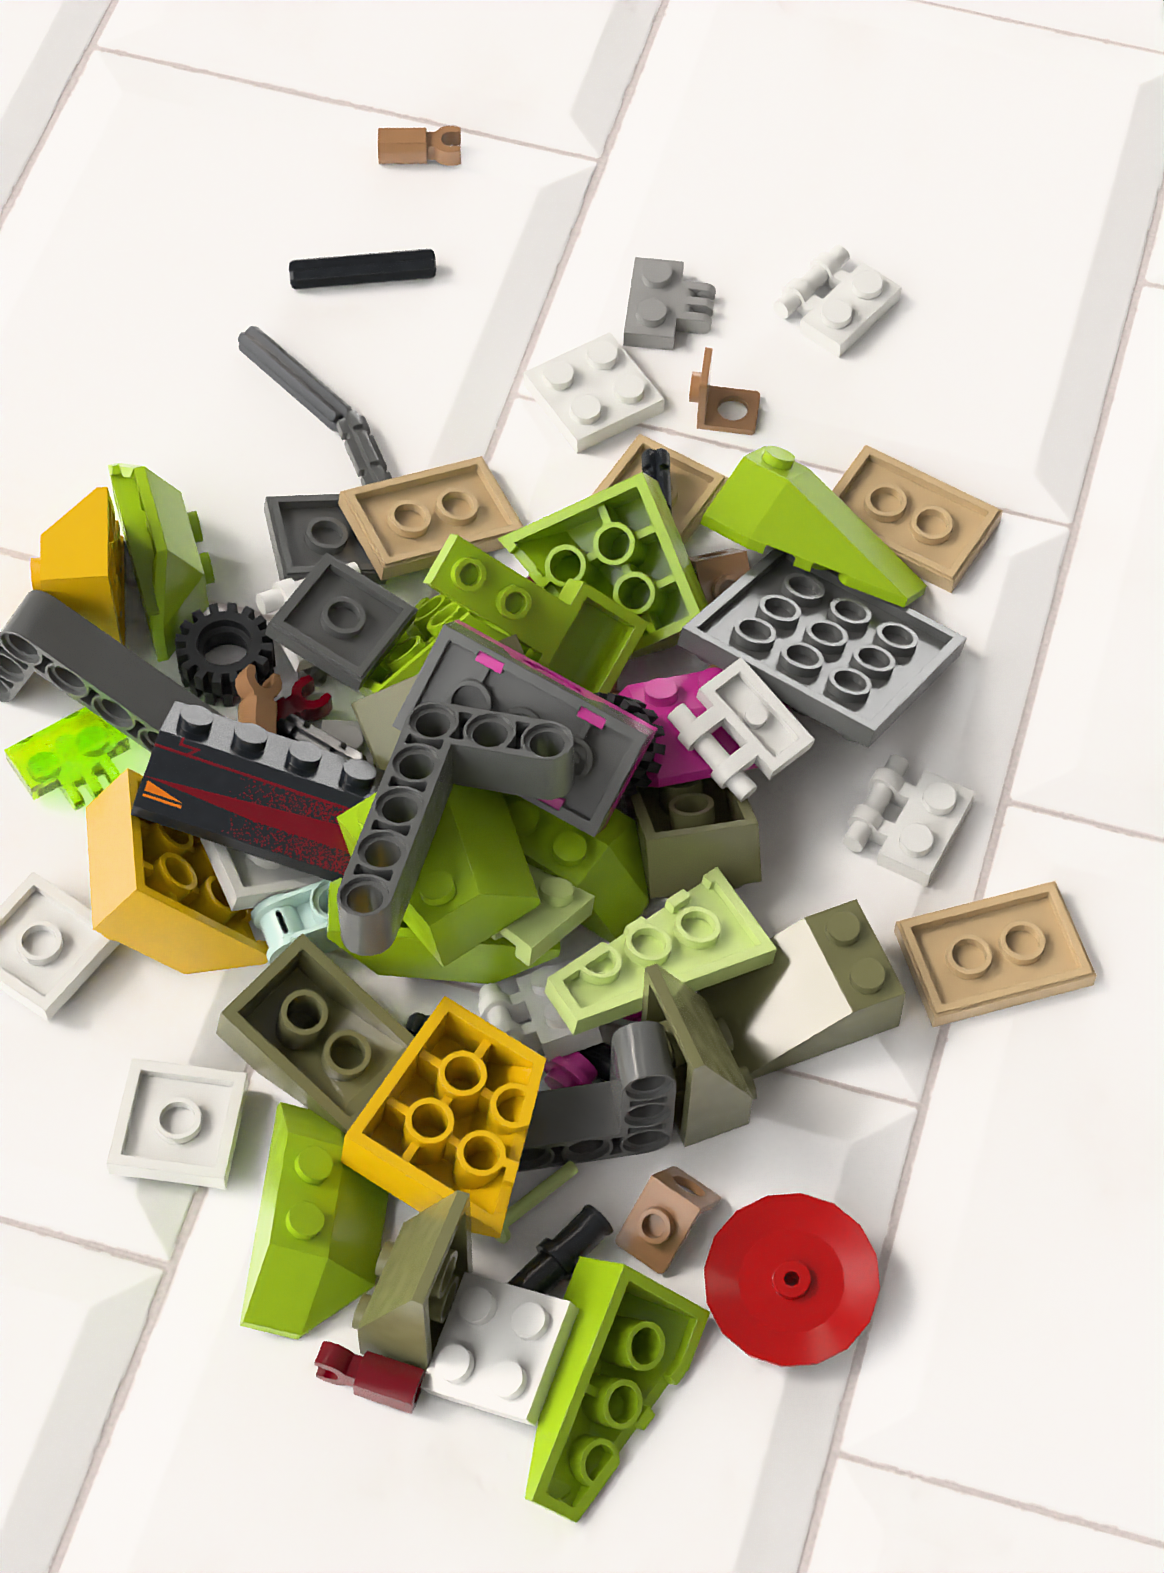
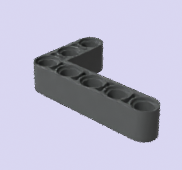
M40 590L28 592L0 630V702L12 701L31 675L36 672L151 753L159 731L175 701L187 705H199L207 708L214 714L223 716L46 592Z
M427 702L413 708L405 720L338 889L337 905L341 939L344 946L350 952L360 956L380 954L391 947L396 939L454 784L541 800H553L569 793L574 786L575 779L574 737L571 731L563 724L554 721L443 702Z
M639 1021L627 1024L614 1032L611 1042L610 1081L538 1091L517 1172L563 1166L568 1161L578 1164L645 1154L664 1148L670 1143L673 1134L676 1079L666 1030L662 1024L653 1021Z

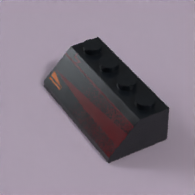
M175 701L157 736L130 815L333 882L343 878L351 858L337 817L376 793L385 770L376 768L369 762L361 759H349L322 750L315 744L307 741H295L268 732L261 726L253 723H241L214 714L207 708L199 705H187Z

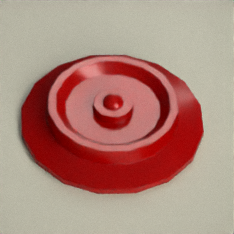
M803 1193L767 1195L738 1209L715 1234L704 1265L706 1304L721 1333L747 1356L779 1367L818 1365L847 1350L870 1324L880 1293L877 1254L861 1225L836 1204Z

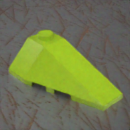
M763 446L743 456L703 514L700 522L701 525L755 552L763 554L766 545L789 553L795 557L793 566L810 572L811 568L818 570L831 569L839 572L838 578L843 585L903 608L923 596L927 585L811 469L796 462L795 456L781 447Z
M581 1256L563 1297V1300L570 1301L579 1308V1312L538 1419L524 1499L575 1523H578L620 1465L619 1452L635 1430H645L656 1414L651 1408L669 1384L677 1386L689 1370L711 1313L625 1264Z

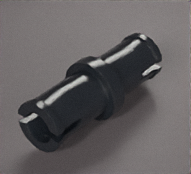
M586 1204L582 1211L553 1239L545 1237L536 1246L538 1253L507 1284L547 1295L562 1279L568 1282L571 1280L579 1257H586L606 1236H610L614 1232L611 1224L600 1211L592 1205Z

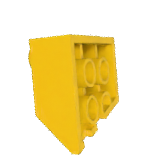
M96 487L40 535V557L31 558L30 562L32 588L57 598L126 647L125 540L120 534L119 521L115 520V509L108 487Z
M127 768L86 807L93 930L101 933L109 940L117 941L183 974L266 964L268 962L266 957L267 950L269 949L266 941H256L249 924L252 920L251 911L253 908L231 911L201 839L130 815L143 775Z
M444 996L345 1134L341 1163L419 1212L424 1211L457 1190L470 1194L471 1233L500 1239L546 1058Z

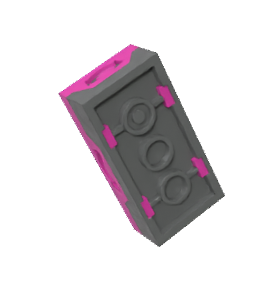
M460 620L443 625L392 725L401 731L410 711L416 706L427 702H443L563 724L571 731L574 737V786L569 793L553 800L520 797L593 837L607 826L658 729Z

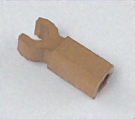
M444 126L436 131H427V128H378V163L427 164V160H436L446 166L461 164V146H459L461 145V127Z
M249 664L235 679L237 693L242 699L238 705V722L253 723L261 726L268 732L277 734V702L274 701V698L282 690L281 677L279 674L273 673L260 686L255 679V665Z

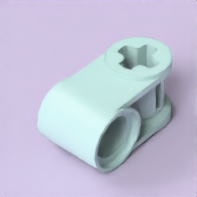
M323 879L288 893L272 895L259 902L253 908L251 919L255 927L263 931L269 946L266 954L269 964L302 933L325 954L340 949L338 945L327 938L328 889L332 881ZM276 912H281V915L276 916Z

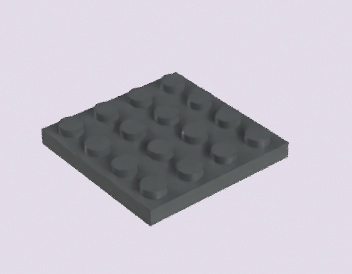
M776 548L682 627L677 643L678 646L695 654L701 661L715 665L723 670L742 657L777 698L789 705L795 712L809 716L834 729L843 738L852 742H858L867 748L961 655L967 637L908 606L903 608L843 585L838 578L839 572L831 569L818 570L811 568L810 572L795 567L793 566L795 557Z

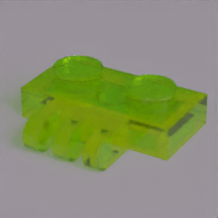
M84 707L4 749L8 764L33 800L59 788L71 807L77 811L86 806L84 797L78 788L84 786L94 800L104 791L98 777L103 775L110 785L121 774L111 759L131 748L128 736Z

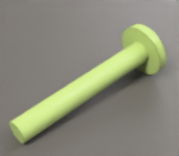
M568 1161L507 1209L500 1239H495L503 1244L509 1241L511 1233L508 1227L578 1173L577 1166L572 1161Z

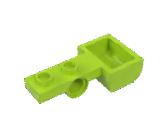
M455 534L449 535L423 581L424 584L468 610L470 615L487 626L507 636L516 634L519 642L529 648L525 654L526 657L592 693H610L649 624L646 620L584 581L568 578L557 598Z

